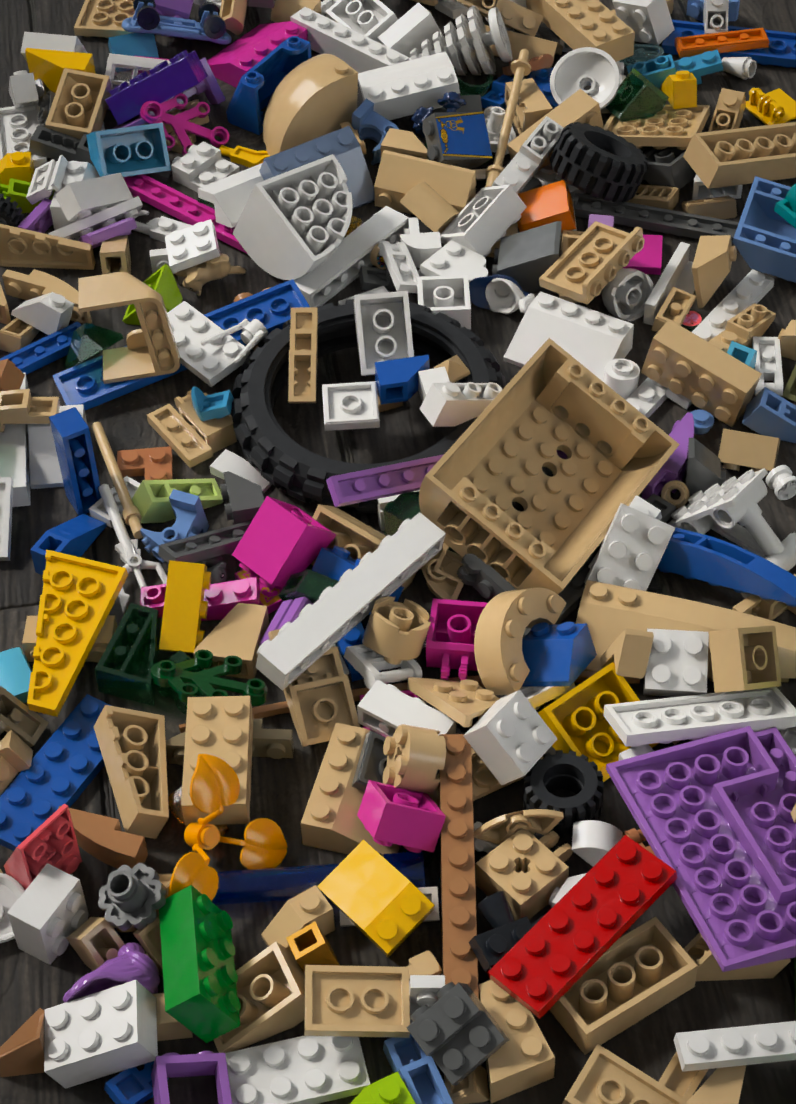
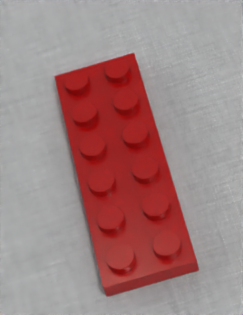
M625 835L488 971L489 978L541 1019L677 879V871Z

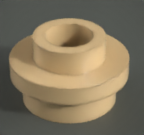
M678 480L666 483L661 491V498L675 505L676 508L684 506L690 496L687 485ZM673 489H678L681 493L680 498L677 500L671 497Z

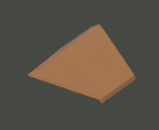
M39 1008L0 1047V1077L44 1073L45 1011Z

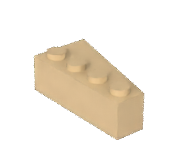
M579 89L509 142L507 146L510 158L513 159L523 143L546 116L562 127L570 123L580 122L581 124L587 123L603 129L599 103ZM552 152L547 157L542 166L539 168V170L551 164L550 157Z
M105 705L93 727L126 833L156 839L169 818L164 715Z

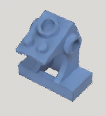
M366 98L352 113L351 126L354 130L358 131L360 140L372 139L378 143L372 151L373 160L371 164L375 165L381 161V143L389 128H399L396 124L373 111L374 103Z
M173 489L169 497L176 517L173 526L165 528L162 532L141 528L140 531L143 536L141 541L146 545L145 550L148 553L152 551L153 555L162 563L165 560L158 555L159 545L207 532L209 524L199 496ZM171 535L174 536L172 539H167Z

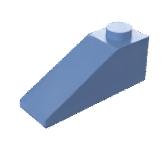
M764 387L746 405L742 424L761 435L796 443V405Z

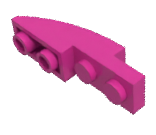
M257 577L210 584V589L204 590L203 601H208L206 619L201 618V621L223 620L238 603L259 605L260 584ZM166 584L141 587L140 612L142 614L163 618Z

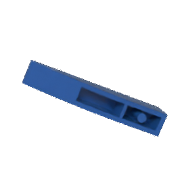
M675 527L657 569L659 571L683 575L686 579L702 580L712 586H724L732 588L735 592L758 595L761 599H773L784 602L788 606L796 607V577L788 571L737 545L712 536Z

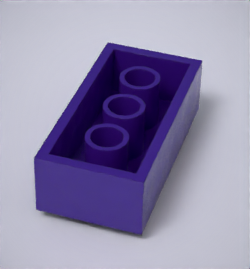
M184 50L169 60L171 63L168 64L165 60L150 69V74L144 71L131 79L129 85L125 81L110 90L109 93L111 95L105 101L118 125L139 115L140 109L145 102L156 101L162 103L203 81L208 74L195 50L190 53Z

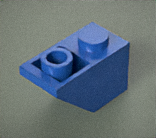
M429 355L375 362V381L381 405L408 401L418 391V371L430 369Z

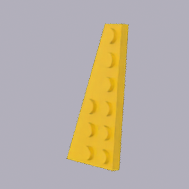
M46 549V567L43 571L44 583L42 595H40L36 627L37 640L33 651L34 664L33 672L30 675L27 705L31 711L58 717L128 577V573L124 567Z

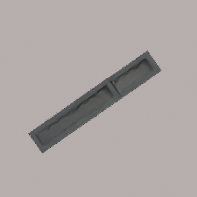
M40 125L37 126L30 139L29 152L31 154L57 160L59 156L63 155L67 161L89 162L94 166L90 159L86 133H84L82 139H78ZM172 167L171 171L145 175L158 181L167 182L172 173Z

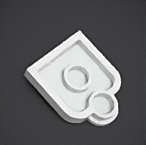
M453 240L449 241L420 265V273L425 276L468 275L469 282L474 278L488 276L485 257Z

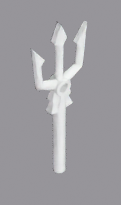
M102 484L98 490L120 542L115 545V550L120 554V559L125 563L123 567L127 569L128 574H135L140 589L141 587H147L141 572L142 569H156L163 584H166L167 574L161 563L142 560L140 556L141 549H138V539H130L109 485ZM122 587L118 597L124 613L130 595L126 594Z

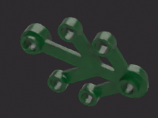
M198 650L195 652L194 659L176 664L170 660H162L151 667V676L154 683L160 687H172L178 693L179 699L187 703L188 697H197L198 690L204 697L228 696L224 690L242 693V696L251 697L252 706L263 705L267 699L268 689L265 682L261 679L253 678L248 680L247 683L219 678L229 674L236 675L241 672L242 659L238 656H227L224 659L223 665L210 668L212 666L213 653L208 650ZM197 668L206 669L199 672H190Z

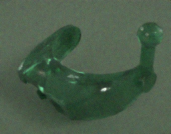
M488 73L487 82L482 85L465 83L457 76L461 96L481 95L483 97L487 94L493 82V75Z

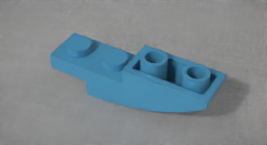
M718 50L691 57H684L673 61L672 54L659 56L655 59L628 65L627 70L632 84L661 88V84L668 75H674L677 71L682 70L693 73L697 79V85L702 84L701 76L723 71V65Z

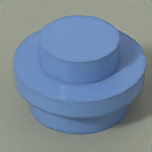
M705 410L690 412L693 414L694 433L705 434L709 432L714 425L713 415Z

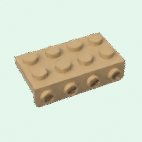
M595 221L539 278V286L588 305L595 296L601 293L602 289L609 282L614 280L616 273L623 267H626L632 257L642 250L645 242L643 229L635 227L631 233H627Z

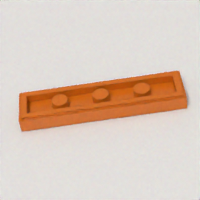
M764 28L676 37L674 45L679 57L682 58L718 50L719 53L769 48V39Z

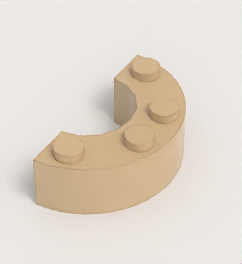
M538 587L505 591L493 597L483 609L476 626L474 654L481 681L487 690L494 692V695H509L520 690L530 672L522 652V638L526 627L532 628L534 625L546 622L548 625L556 624L566 605L564 599L557 593Z

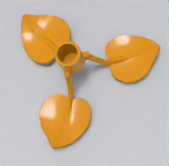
M198 754L197 765L190 784V797L193 805L199 811L211 814L205 818H199L198 822H192L186 827L184 839L194 852L185 854L177 862L172 873L168 897L192 885L201 894H206L211 901L213 900L218 890L219 877L217 871L208 866L210 858L203 849H213L219 842L243 846L240 853L241 864L246 869L257 873L267 872L276 868L286 856L287 843L282 830L271 819L257 818L251 821L245 828L244 840L220 836L218 828L208 823L223 813V806L234 804L240 792V783L236 772L228 763L218 757Z

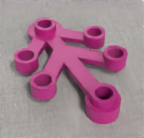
M183 93L161 104L156 101H147L140 109L141 118L146 123L155 124L163 122L172 126L183 147V156L187 154L186 149L194 145L186 131L210 140V143L218 148L221 145L225 146L230 137L228 130L224 127L218 126L210 130L189 122V120L196 117L205 118L208 115L210 106L206 102H199L196 107L175 116L166 113L174 108L181 110L186 107L188 98ZM176 99H182L184 104H179ZM199 107H203L206 112H200ZM148 111H153L155 116L149 115ZM163 124L165 138L171 142V146H167L168 151H170L175 145V139L168 134ZM214 136H219L222 141L218 142Z

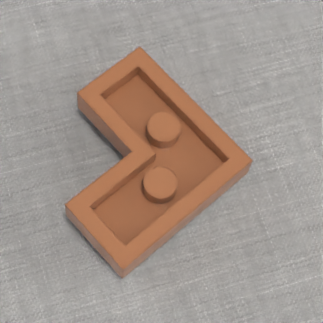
M172 446L117 451V464L122 477L145 476V480L173 479Z

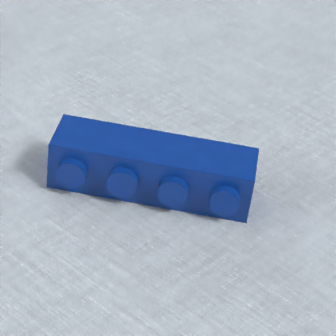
M73 407L50 416L49 419L65 494L79 516L89 513V508L102 497L98 490L100 481L89 427L77 408Z

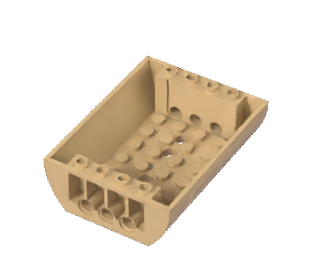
M548 338L425 475L419 491L421 514L446 533L444 542L461 557L468 553L475 554L477 558H480L497 571L516 590L538 587L546 588L559 594L603 541L620 503L629 506L635 496L640 495L680 444L558 344ZM557 450L563 451L568 459L560 458ZM542 467L549 468L553 476H547L543 472ZM512 502L520 503L524 511H517L513 507Z

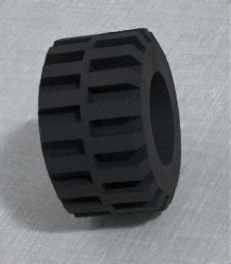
M556 750V753L553 755L549 752L545 753L543 759H539L526 774V777H524V810L548 809L563 812L564 818L551 831L556 832L559 837H564V834H570L572 837L573 823L584 820L598 821V816H601L604 791L602 772L597 771L598 766L595 762L589 763L588 757L583 754L579 757L576 756V752L570 750L569 754L563 753V750ZM569 790L577 795L563 798L557 797L550 792Z

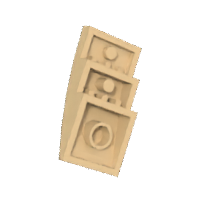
M280 629L268 633L270 641L278 635ZM333 645L283 690L302 747L330 741L336 723L360 727L348 674H344L338 646L334 647Z

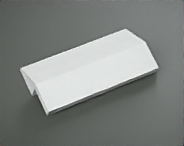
M262 163L197 188L198 198L214 203L217 223L230 228L236 227L254 185L264 181L259 172Z

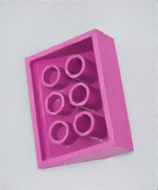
M291 21L260 24L208 59L207 62L215 78L237 88L241 77L289 37L297 36L308 41V30Z

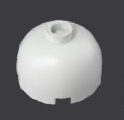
M623 268L616 273L614 280L602 289L603 303L612 315L622 320L634 321L644 314L645 302L654 288L653 282L649 275L637 269Z

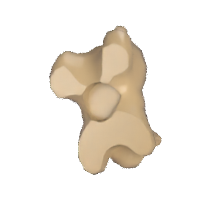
M220 254L217 258L175 274L179 277H184L182 283L184 288L200 296L202 286L205 283L222 279L230 274H245L246 270L240 266H231L229 256Z

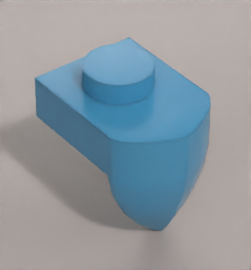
M198 387L192 388V405L201 421L215 418L221 419L231 414L234 397L230 390L205 396Z

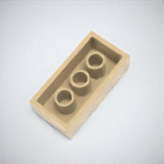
M670 319L653 337L641 373L666 388L669 387L675 394L685 396L696 407L708 411L718 420L731 427L734 426L745 412L746 405L751 401L762 375L760 372Z
M250 696L188 697L181 808L185 825L198 822L199 818H205L211 814L199 811L193 805L190 797V784L197 765L198 754L212 755L228 763L236 772L240 783L237 801L232 805L223 806V813L208 823L213 825L249 824L254 718Z
M654 917L619 938L549 1010L584 1055L594 1050L597 1044L602 1045L694 988L698 965L658 918Z

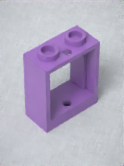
M202 1051L197 1054L188 1055L166 1053L162 1056H156L151 1073L154 1104H170L167 1078L215 1075L218 1103L232 1104L225 1053Z

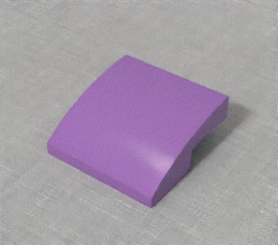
M129 217L82 235L78 241L89 243L94 249L101 246L103 241L115 236L132 234L131 230L136 229L137 225L135 219Z

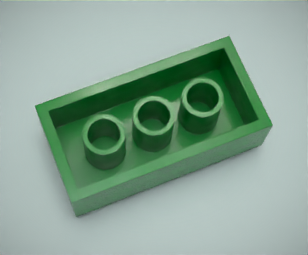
M190 885L167 897L165 905L159 909L165 1012L204 1042L208 1043L240 1026L239 1010L241 1009V1004L237 995L236 983L238 982V975L235 970V947L232 943L231 933L233 922L226 911L220 910L211 902L206 894H201Z

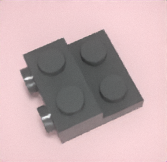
M450 982L437 992L436 995L439 1000L430 1008L428 1005H423L412 1013L410 1018L413 1022L407 1029L426 1056H432L450 1083L458 1085L508 1042L509 1039L468 984L458 982L455 985L453 982Z

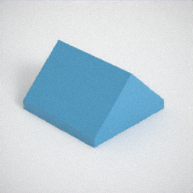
M131 33L109 37L108 47L111 54L159 58L155 36L152 33ZM116 67L115 70H116V73H117V72H123V71H128V70H133V69L118 68V67Z

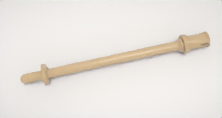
M522 49L518 60H514L510 66L511 71L514 73V79L494 162L486 170L487 181L485 187H491L495 179L504 170L502 166L523 77L531 72V65L527 61L529 56L527 49Z

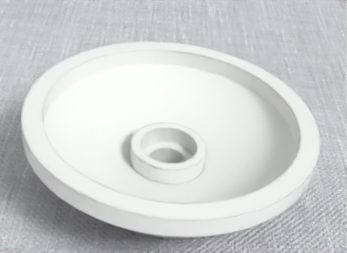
M592 47L578 48L565 54L556 63L550 76V90L558 105L581 89L599 103L600 110H602L612 102L620 86V72L615 60L605 51ZM585 86H591L589 90H584Z

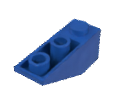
M81 514L47 530L30 549L35 572L43 575L46 567V549L81 557L106 528L107 523L86 514Z

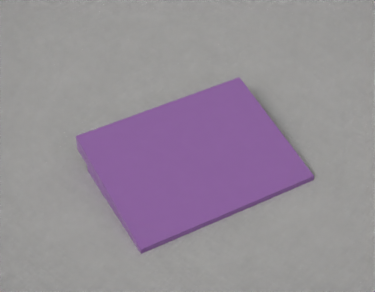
M750 726L607 764L606 770L654 854L677 871V879L672 885L722 972L796 957V823H794L791 816V811L796 804V756L778 729L773 727L754 732Z

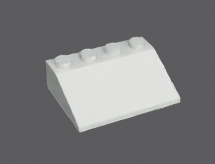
M446 51L358 73V82L363 100L367 98L373 102V111L388 120L413 115L421 106L425 108L432 106L434 109L441 108L443 106H440L437 100L443 99L444 93H460L458 79Z
M540 291L528 306L504 355V361L523 367L550 338L603 381L606 364L614 359H624L632 349L634 324Z

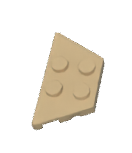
M408 677V690L463 727L472 726L473 718L478 717L479 720L500 699L494 695L493 691L484 689L474 680L452 681Z

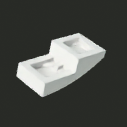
M227 449L210 465L211 474L224 480L223 472H232L260 485L263 494L272 485L261 476V471L258 468L251 466L248 461Z

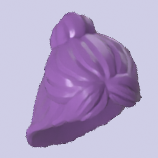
M135 942L127 943L119 949L118 957L105 961L96 970L77 980L72 988L65 993L63 1001L66 1003L133 980H137L151 994H157L160 983L159 969L155 962L145 954L141 945Z

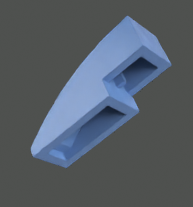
M411 1034L409 1038L392 1037L384 1041L383 1051L393 1072L398 1071L416 1104H453L432 1056H426Z

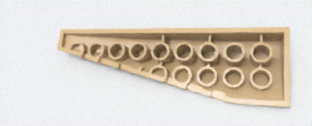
M586 581L576 624L587 623L597 655L584 671H600L603 669L601 668L600 657L625 628L647 631L648 628L708 632L775 625L781 682H788L789 678H796V627L697 601L596 581ZM708 644L707 678L713 682L711 652Z

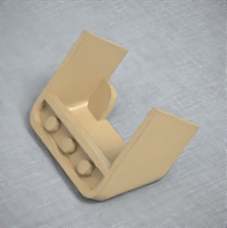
M127 272L78 278V309L80 313L134 304L142 328L133 330L127 335L126 347L103 350L104 384L171 374L180 367V355L162 296Z

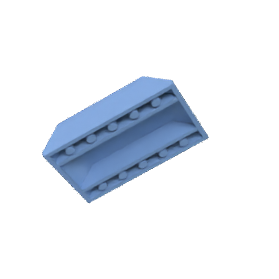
M755 176L732 242L751 269L796 283V229L774 211L776 203L785 199L791 187Z

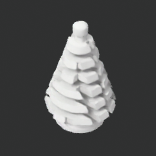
M471 6L467 11V18L463 13L456 17L457 29L451 21L444 26L445 39L439 31L433 34L434 50L431 42L426 39L421 45L422 53L420 54L419 50L414 48L410 51L411 57L409 58V60L446 51L458 75L467 76V67L472 75H481V67L485 74L496 75L491 45H495L500 59L504 62L512 61V50L499 9L494 7L489 10L490 31L487 32L479 10L476 6Z

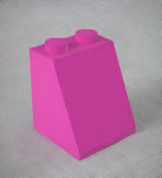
M267 496L232 556L240 561L239 566L251 574H258L260 576L259 581L263 585L274 589L275 586L287 589L318 557L321 548H326L334 540L336 534L299 507Z

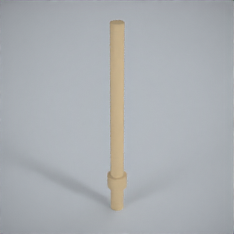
M94 422L91 428L123 507L122 515L125 523L130 526L134 538L141 539L143 536L140 530L143 527L140 522L142 519L140 512L133 505L101 422Z

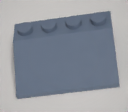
M350 126L264 158L259 170L263 180H267L333 154L346 174V185L348 191L352 194V210L375 201L374 186L361 146Z

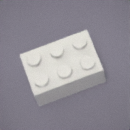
M137 980L45 1009L44 1072L65 1089L155 1061V1057L158 1056L156 997Z

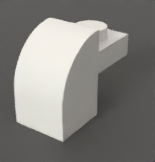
M408 218V228H404V234H400V242H404L407 245L415 267L420 268L424 261L442 248L440 232L420 233L418 218Z

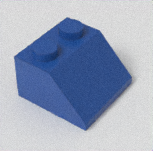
M542 622L534 625L522 639L524 661L530 670L522 687L571 686L597 655L587 623L574 624V622H564L562 624L548 625V623Z

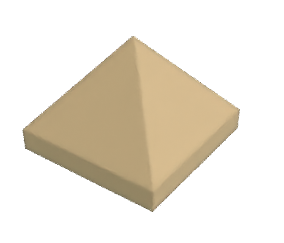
M457 355L434 367L445 366L449 380L452 383L471 374Z

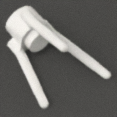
M244 319L238 325L202 340L201 345L204 346L242 329L240 337L246 344V347L234 359V362L237 364L255 345L268 335V331L258 319H253L251 322Z

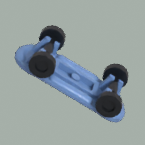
M133 0L135 13L133 17L123 20L121 25L125 31L133 33H152L168 37L174 36L184 39L210 41L223 45L230 44L232 40L231 36L226 32L224 20L219 16V7L213 2H205L199 7L198 16L201 21L199 23L191 19L159 15L155 9V0Z

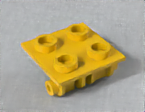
M752 88L749 91L750 98L749 101H746L745 108L765 125L782 124L796 119V101L780 88L766 94L760 88Z

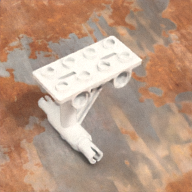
M765 468L756 472L751 469L738 479L735 476L728 479L721 486L718 483L714 484L704 493L700 490L689 497V504L686 507L682 506L671 514L673 519L668 524L673 527L700 534H706L712 529L742 548L765 558L786 571H789L796 565V533H790L781 542L761 515L762 510L757 504L768 492L762 480L768 474ZM741 593L745 599L752 595L750 593Z

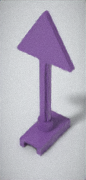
M206 58L200 59L208 76L199 84L182 93L189 98L194 94L198 95L204 92L210 104H219L226 99ZM176 99L178 103L183 101L182 99ZM148 111L149 115L155 116L153 111ZM138 115L120 125H116L112 129L139 126L146 122L141 118V115Z

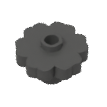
M143 863L136 864L132 869L128 865H122L117 870L111 872L108 876L107 885L102 886L99 890L98 906L105 912V920L111 926L117 927L121 931L128 930L132 925L136 929L141 930L147 924L154 922L157 917L156 909L162 908L166 903V887L159 881V874L153 868L147 867Z

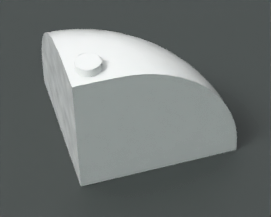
M333 154L254 185L232 234L251 259L270 275L283 280L298 279L323 264L343 240L350 225L353 204L352 194L348 191L346 185V174Z

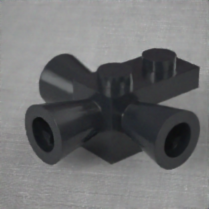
M505 891L488 896L476 906L477 910L494 928L474 936L469 941L485 972L489 971L542 918L540 917L532 924L527 916L515 921Z

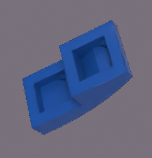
M503 74L492 82V90L481 97L482 108L486 109L491 106H497L505 109L507 107L505 103V83L512 82L514 78Z

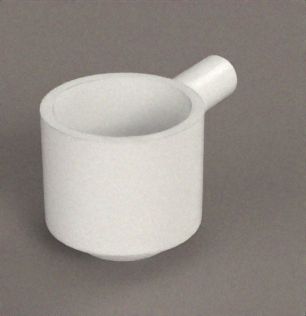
M628 359L611 360L605 366L603 382L626 400L638 388L640 368L635 362Z

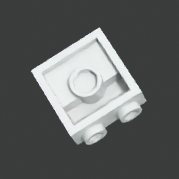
M206 142L192 145L187 154L183 157H175L171 165L173 180L197 193V188L240 172L238 165L222 158L220 149Z

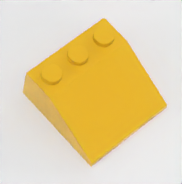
M612 662L542 709L538 714L557 737L552 747L555 750H563V753L569 754L570 750L576 752V756L580 757L582 754L587 756L589 763L594 761L598 766L597 771L602 772L603 782L610 778L606 765L618 761L619 753L631 748V746L624 745L603 716L604 705L640 701V699L626 679L616 674L615 664ZM658 743L649 744V746L653 748Z

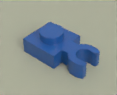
M154 1061L145 1063L144 1069L141 1071L136 1067L126 1069L105 1083L104 1090L115 1104H143L153 1097L151 1073Z

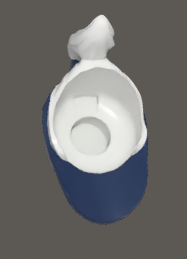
M495 274L487 277H478L469 282L470 301L478 307L493 312L511 314L520 309V312L525 313L528 306L535 299L534 294L523 291L520 284L514 278L507 275Z

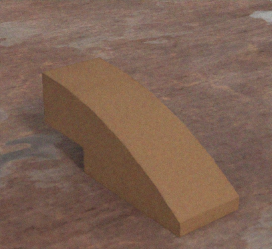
M69 808L78 846L84 851L117 869L122 865H128L132 869L138 863H145L148 852L144 836L122 832L119 819Z

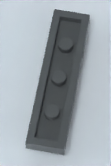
M252 520L159 545L158 555L167 563H169V560L195 563L207 561L210 558L224 554H232Z

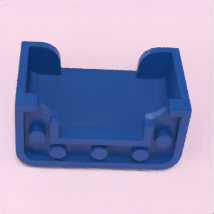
M291 36L241 77L226 109L228 122L260 135L263 132L264 121L261 110L268 105L273 92L283 78L295 67L311 58L310 42L297 36Z

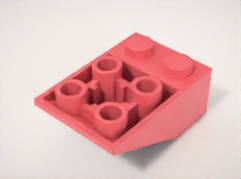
M64 803L18 845L5 863L6 874L18 881L24 890L28 888L47 863L68 874H72L82 862L68 805Z

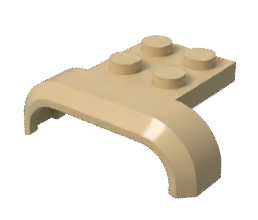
M597 1044L562 1104H685L693 1096L708 1069L682 1072L676 1051L659 1081H656Z

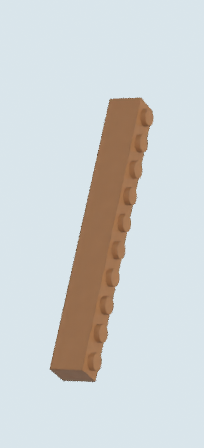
M439 734L444 736L446 742L444 770H439L440 810L446 816L440 832L442 972L445 975V985L453 982L455 985L458 982L468 984L479 999L478 959L469 944V941L477 935L471 745L464 738L465 734Z

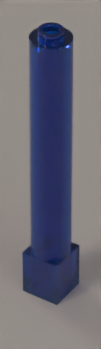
M423 851L420 853L384 854V858L417 888L425 887ZM339 864L217 872L219 877L218 890L211 902L215 905L289 900L315 885L318 886Z

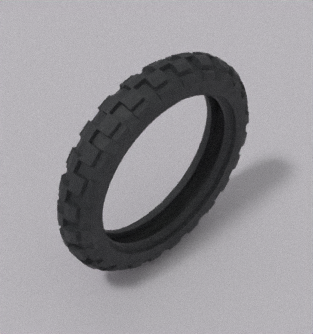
M354 299L346 300L344 305L334 306L333 303L317 307V358L338 350L358 347ZM410 302L414 353L422 356L429 355V359L437 364L457 355L471 373L457 381V383L493 382L504 389L506 381L500 372V365L489 349L486 350L484 348V342L466 327L461 328V324L457 320L441 312L434 315L430 308ZM291 319L284 322L282 330L276 328L259 342L256 350L251 351L241 366V374L236 377L232 391L234 400L231 410L234 432L237 442L241 444L243 454L251 466L259 468L261 476L276 488L287 489L289 496L309 504L317 501L321 505L334 506L326 482L331 476L445 454L477 419L476 417L455 426L448 435L425 451L391 462L375 464L347 463L332 460L307 450L283 431L273 414V407L278 393L289 379ZM374 499L337 508L342 511L344 508L356 509L357 514H377L378 500Z

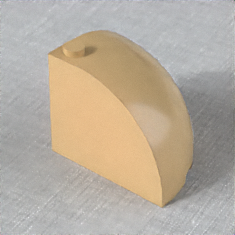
M331 54L314 56L290 71L276 87L266 108L263 121V142L266 145L268 155H275L339 130L340 123L349 121L352 125V113L357 109L358 72L346 62Z

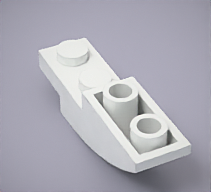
M546 116L523 143L515 157L495 179L492 186L510 184L517 194L519 191H522L555 148L564 127Z

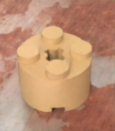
M387 596L375 601L362 643L365 647L384 656L386 662L398 665L402 660H412L420 655L431 622L428 621L430 615L422 606L413 601L405 599L404 603L394 602L395 597Z
M405 724L399 725L393 736H387L384 741L383 752L384 755H387V765L383 772V783L393 785L395 788L417 792H434L440 782L439 779H435L437 770H444L446 760V742L444 736L438 735L440 731Z

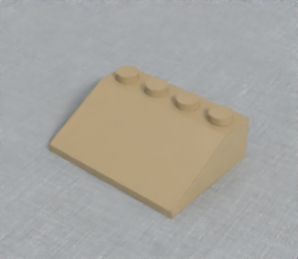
M336 723L301 820L303 845L350 854L364 839L389 863L396 864L401 845L392 843V846L388 847L376 843L357 816L365 792L352 787L365 736L370 730Z

